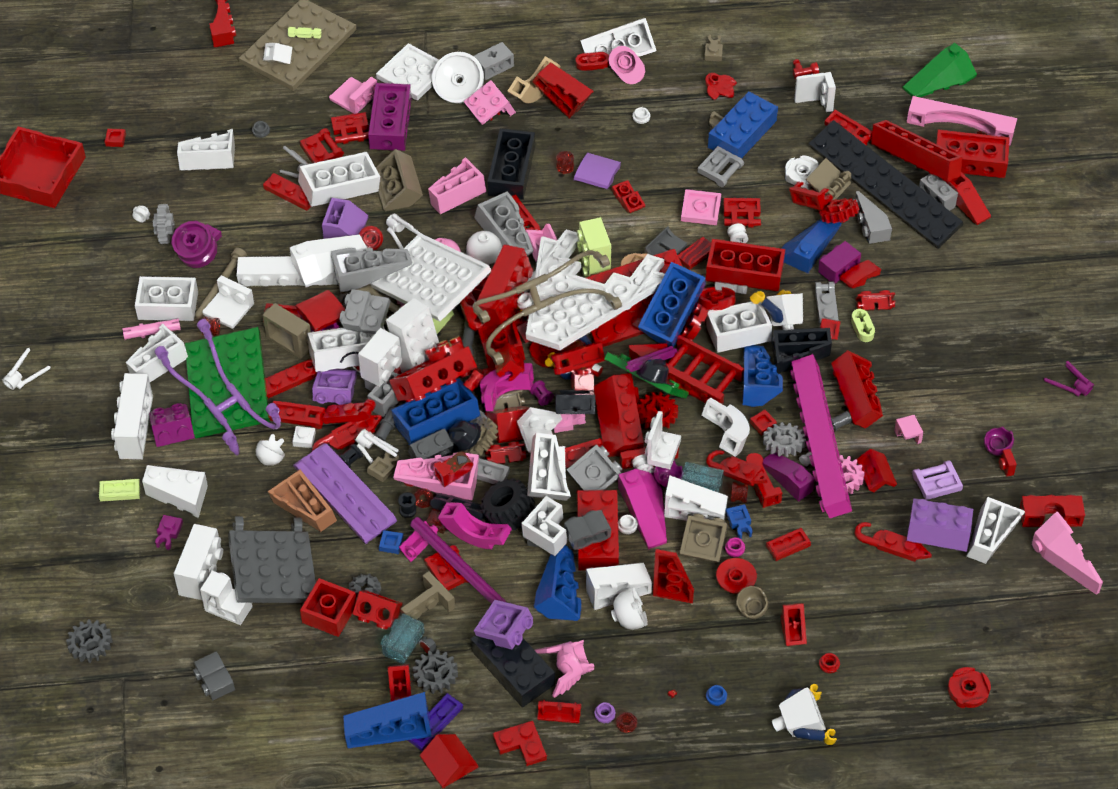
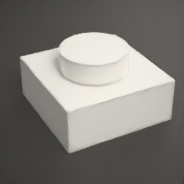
M296 426L293 446L312 448L316 434L315 428Z

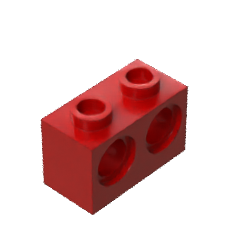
M367 590L359 591L352 614L358 616L360 621L366 623L373 621L377 623V627L388 629L389 627L396 626L403 603ZM366 602L371 605L369 613L364 608ZM385 608L390 612L388 619L383 616Z

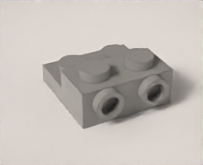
M352 289L351 293L345 297V304L347 306L345 311L340 313V322L346 330L376 334L380 328L383 329L391 301L386 297L371 295L367 291Z
M597 444L567 469L583 490H605L618 479V474H622L620 472L622 470L621 466L616 461L611 462L607 457L610 455L603 446L599 448Z

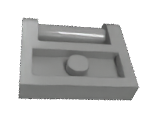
M717 146L698 167V173L715 181L719 187H724L732 174L744 165V161L740 157ZM731 162L732 165L723 175H720L719 172Z

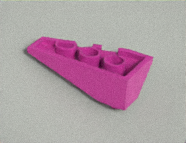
M634 469L618 474V489L631 515L638 523L637 528L647 548L651 549L666 544L662 488L655 480L654 473Z

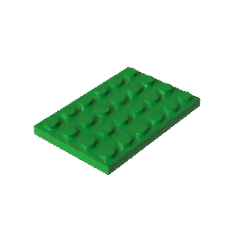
M256 327L212 337L220 364L228 381L236 387L257 415L270 422V416L266 412L268 398L259 328ZM202 339L185 343L188 355L186 358L188 382L198 388L218 406L232 395L227 390V386L218 372L208 340ZM189 388L192 428L195 439L227 432L225 427L219 423L204 404L203 399ZM238 402L221 412L232 430L261 424L244 410Z

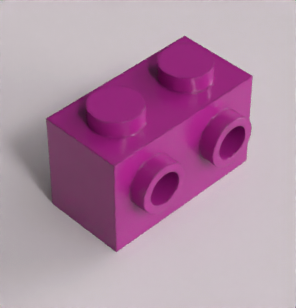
M844 241L842 244L836 245L829 254L823 255L820 258L818 272L830 282L836 284L840 281V276L860 263L861 253Z

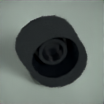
M663 359L647 360L641 370L636 371L639 377L649 382L674 386L668 380L669 368Z
M460 420L449 428V438L454 445L451 452L465 451L472 448L481 436V426L478 423Z

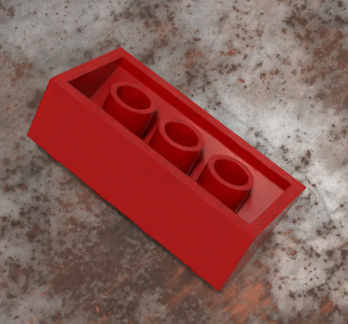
M632 374L613 375L595 385V401L603 447L610 454L607 457L620 456V452L643 448L644 442Z

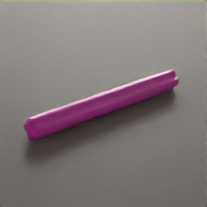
M669 346L627 362L628 365L625 366L626 370L629 369L630 372L637 371L643 367L647 360H666L672 358L677 349Z

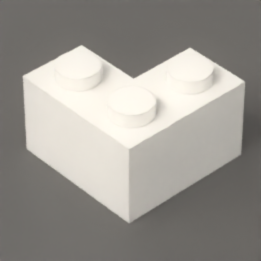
M545 496L522 522L523 537L554 556L567 543L566 529L558 525L563 519L562 505Z
M212 571L200 589L206 612L238 625L243 623L252 608V603L236 602L235 589H232L230 577L224 573Z

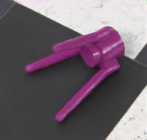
M1066 361L1065 366L1078 378L1074 383L1076 389L1044 378L1045 382L1072 392L1078 397L1081 394L1087 396L1094 387V384L1084 377L1069 361Z

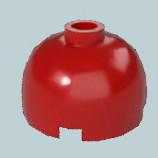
M715 287L703 289L698 302L708 308V311L723 310L735 305V291L727 287H722V290H716Z

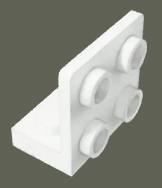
M831 72L796 77L795 103L820 100L826 112L833 111L836 86Z
M221 275L217 279L219 292L203 310V315L233 329L254 305L251 289Z
M530 407L522 415L517 423L528 452L531 453L532 437L535 433L553 435L551 430L562 420L561 414Z
M658 411L657 416L652 418L651 431L646 433L645 443H647L645 456H647L648 465L671 469L681 442V435L662 431V411Z

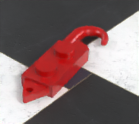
M371 415L368 420L352 421L331 431L332 433L317 440L312 446V451L323 443H329L334 449H343L353 444L363 429L371 433L375 432L376 426L382 419L381 415Z
M722 450L713 451L706 458L707 466L721 472L724 476L752 487L754 484L768 483L762 467L733 456L724 459L720 464L714 462L713 458L715 456L725 453Z
M862 522L855 527L854 533L856 538L862 543L877 547L878 550L914 562L919 559L931 558L932 554L921 543L907 541L906 536L884 529L876 532L872 538L861 533V529L863 527H871V523Z

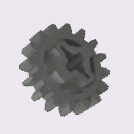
M88 619L87 624L81 621L80 627L73 626L74 632H68L69 639H66L69 653H72L74 659L79 657L80 662L88 659V662L91 663L92 658L99 661V655L106 656L105 650H111L110 643H113L110 629L106 628L105 623L100 625L99 620H96L94 624L91 623L90 619Z
M439 650L435 654L428 651V656L421 654V660L415 661L416 666L413 667L414 681H417L418 688L423 686L424 692L431 689L432 694L435 693V690L443 693V688L450 690V683H456L455 678L458 677L457 663H454L453 656L448 658L447 652L440 655Z

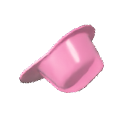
M618 46L611 51L609 64L621 80L628 84H636L643 79L645 66L632 49L626 46Z

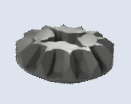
M361 573L360 576L353 577V580L349 583V590L356 593V600L359 591H362L361 586H364L366 583L368 588H365V590L380 594L381 584L377 577L371 576L370 573L368 575Z

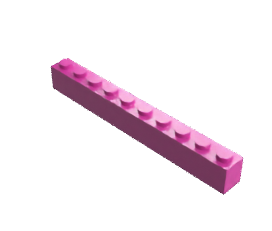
M812 354L792 361L793 369L790 372L793 380H796V383L793 385L796 394H799L797 403L799 408L802 409L800 417L806 425L803 427L805 436L809 438L806 444L809 452H812L809 458L812 466L815 467V470H813L815 481L819 483L816 489L819 497H822V500L819 501L822 512L828 514L829 518L852 512V507L819 365Z

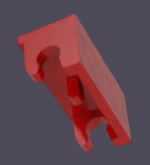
M797 182L793 187L789 188L793 203L822 210L833 199L831 194L825 195L829 191L828 188H823L820 192L800 188L804 182Z
M507 342L499 351L504 362L497 366L495 365L496 375L500 378L507 371H511L512 375L509 376L508 381H512L521 372L523 373L525 368L522 352Z

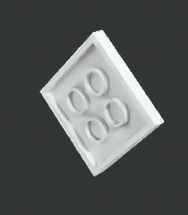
M408 43L376 73V78L384 83L411 84L412 98L418 101L433 86L432 73L439 59Z

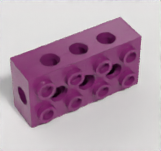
M376 83L369 127L370 149H397L405 151L412 101L411 84Z

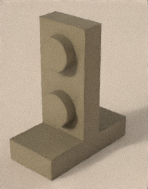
M430 571L423 575V584L427 590L401 608V617L406 624L417 620L422 613L428 609H433L438 602L448 612L455 609L454 597Z

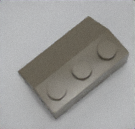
M395 149L376 167L380 175L378 192L385 211L412 206L423 196L410 155Z

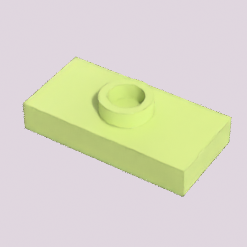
M140 480L100 481L99 499L100 501L140 499Z

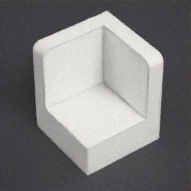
M266 43L263 61H277L290 64L292 47L279 43Z

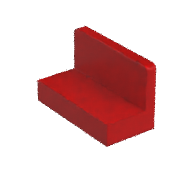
M869 449L856 459L858 465H862L864 479L869 491L875 492L885 484L892 487L897 486L886 456L883 453Z

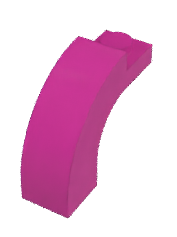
M524 363L525 371L521 372L512 381H508L509 376L512 375L511 371H507L500 378L496 375V369L482 379L480 383L482 403H485L486 411H494L497 399L506 392L531 390L534 382L532 363Z
M446 503L438 517L441 523L456 537L484 549L492 550L494 545H504L512 530L508 524H489L476 519L467 511L462 503Z

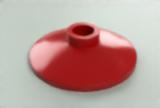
M731 558L719 565L716 579L725 591L738 594L743 588L755 585L757 573L750 562L741 558Z

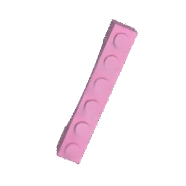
M913 96L908 111L907 123L923 127L924 124L934 122L963 124L978 129L987 135L1010 137L1009 145H1011L1017 118Z

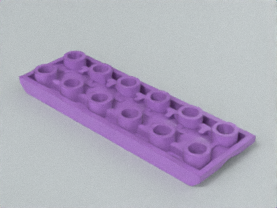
M323 443L293 465L297 471L301 469L323 499L365 544L397 522L393 513L328 444Z

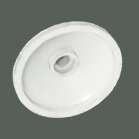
M452 52L445 55L437 62L432 73V84L436 93L450 103H464L468 97L483 86L484 72L481 64L475 57L465 52ZM459 78L463 79L461 83H457Z

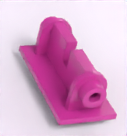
M434 525L429 526L437 534L438 528ZM414 531L399 548L406 558L412 562L429 543L417 531Z

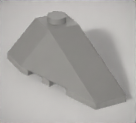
M508 191L478 204L474 218L484 231L494 233L500 239L502 246L505 244L524 248L527 255L533 253L534 250L528 233L525 231L523 218L519 214L518 204Z
M345 248L331 251L340 292L362 288L412 265L408 249L373 251V248H367L366 251H357L356 248Z

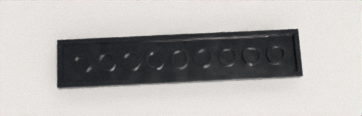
M835 120L828 124L809 143L810 148L824 159L827 158L840 172L849 171L851 173L850 180L937 249L964 225L960 218Z

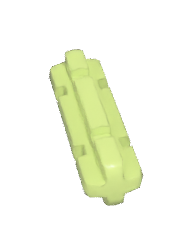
M296 27L288 28L289 37H314L320 39L322 35L320 28H314V30L305 27H298V29Z

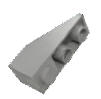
M856 191L855 199L860 209L857 218L858 222L862 223L863 236L867 237L869 244L890 241L892 227L887 215L862 193Z

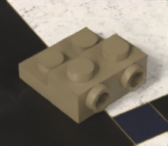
M701 514L688 515L680 555L719 563L728 524L724 523L725 520L720 518L709 520L705 519V516Z

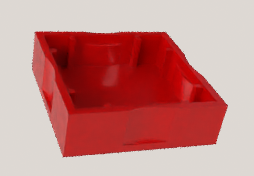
M18 126L0 156V194L55 208L86 158L83 144L61 137L48 136L41 132Z

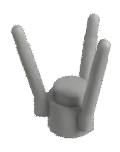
M283 146L285 151L301 163L298 166V172L300 166L309 164L295 151ZM280 170L282 174L299 179V174Z

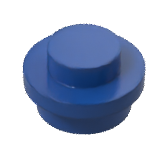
M714 685L707 690L706 699L711 705L720 706L726 702L727 692L723 687Z

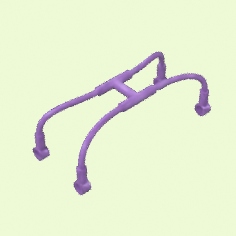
M201 319L197 323V327L203 332L205 339L208 340L218 372L227 386V390L232 395L230 398L216 406L210 398H207L198 388L180 376L171 367L168 351L164 346L157 347L155 354L161 360L163 366L176 379L203 399L207 408L227 430L223 434L222 439L235 455H239L237 438L221 412L238 402L244 410L261 424L271 429H279L281 426V418L278 414L280 409L275 403L267 405L266 412L275 423L272 424L261 418L250 408L249 403L236 387L228 381L212 340L211 325L206 319Z

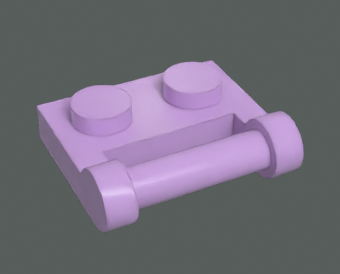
M950 460L938 466L912 471L913 478L917 482L925 500L963 489V485ZM946 472V473H944V474H940V475H936V476H933V477H929V478H925V479H924V477H927V476H931V475H934V474Z

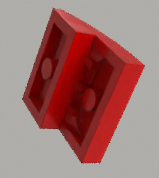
M329 290L295 306L303 320L308 321L314 332L340 321V313L345 311L343 305Z

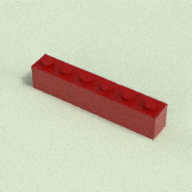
M887 120L873 124L871 144L879 149L891 153V155L903 159L905 162H910L916 165L917 168L924 169L930 174L942 178L943 181H952L961 176L962 156Z

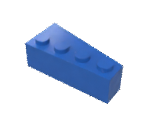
M425 692L343 716L347 748L432 737Z

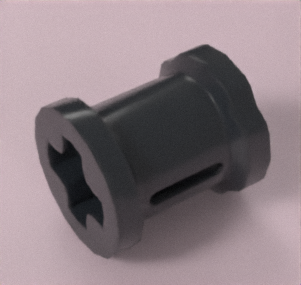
M351 444L347 451L338 456L350 468L353 462L363 457V454L355 444Z
M408 492L401 494L398 499L400 515L404 518H412L417 513L416 497Z

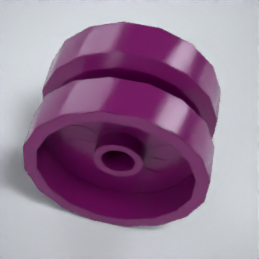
M188 221L183 223L175 230L172 236L173 249L186 266L192 268L204 267L214 260L217 254V242L209 228L201 222Z

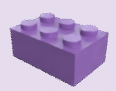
M913 499L907 541L967 552L973 509L965 506L931 502L925 499Z

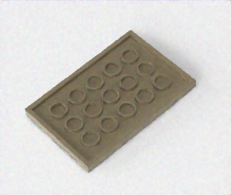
M299 0L239 57V63L294 91L357 30L356 24L308 0ZM296 27L298 29V27L312 28V30L320 28L322 35L320 39L314 37H289L288 28ZM279 43L292 47L290 64L277 61H263L265 44Z

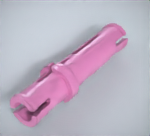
M179 318L145 325L140 323L139 326L122 328L124 340L136 337L145 338V336L156 334L160 330L159 327L162 323L170 331L181 330Z

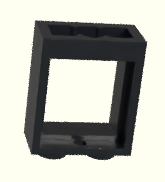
M555 390L556 414H595L594 390Z

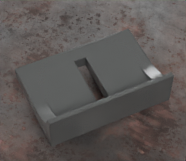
M667 226L645 247L644 254L653 256L675 249L678 255L687 246V243L675 236L669 229V226Z

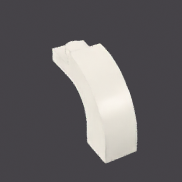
M710 398L707 400L701 416L725 431L719 447L736 457L742 451L748 437L749 423L745 416L733 405L730 404L726 407Z

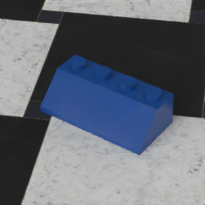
M671 262L638 328L660 344L667 343V347H674L677 337L681 334L706 285V278Z

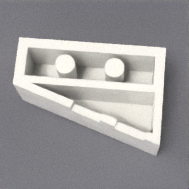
M669 476L664 516L687 521L688 515L701 514L705 516V519L713 520V518H720L724 520L728 496Z
M987 497L980 509L967 557L986 564L1018 524L1025 511Z
M644 563L586 569V591L594 610L613 605L618 594L630 588H635L639 597L652 593V581Z

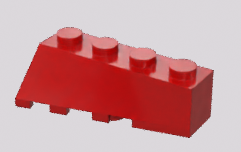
M846 351L831 363L834 370L833 374L838 380L839 390L844 396V403L849 409L852 422L866 429L883 416L880 400L875 395L877 386L872 383V380L875 378L874 373L870 372L869 369L872 367V363L857 354Z

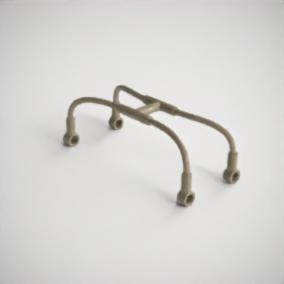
M593 250L584 251L554 271L519 285L514 290L476 301L473 304V311L479 317L482 324L490 321V317L486 310L483 311L479 307L481 304L506 298L516 293L520 294L526 290L530 291L533 305L506 320L489 336L486 342V350L495 365L497 366L504 362L500 352L497 353L491 348V342L495 336L518 318L541 310L559 299L577 294L594 293L604 296L611 303L614 310L621 308L622 303L619 297H614L612 294L599 289L572 290L540 301L536 288L537 285L548 281L549 278L588 255H593L602 268L609 266L610 261L607 255H602L598 251Z

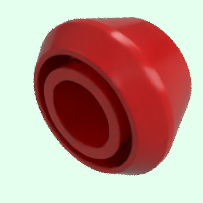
M366 226L359 232L367 248L376 250L382 245L383 235L377 227Z

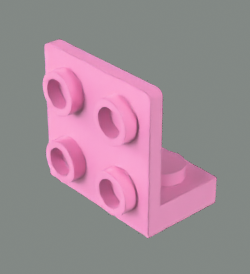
M350 77L329 98L332 102L353 114H357L374 98L377 80L370 77L366 82L361 83Z
M491 80L464 101L481 124L486 123L500 111L503 113L506 111L510 116L516 113L509 101Z

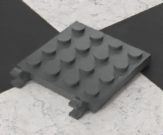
M235 516V522L232 523L233 530H229L228 539L236 602L305 603L316 581L308 532H302V518H293L294 523L291 524L292 531H243V517Z

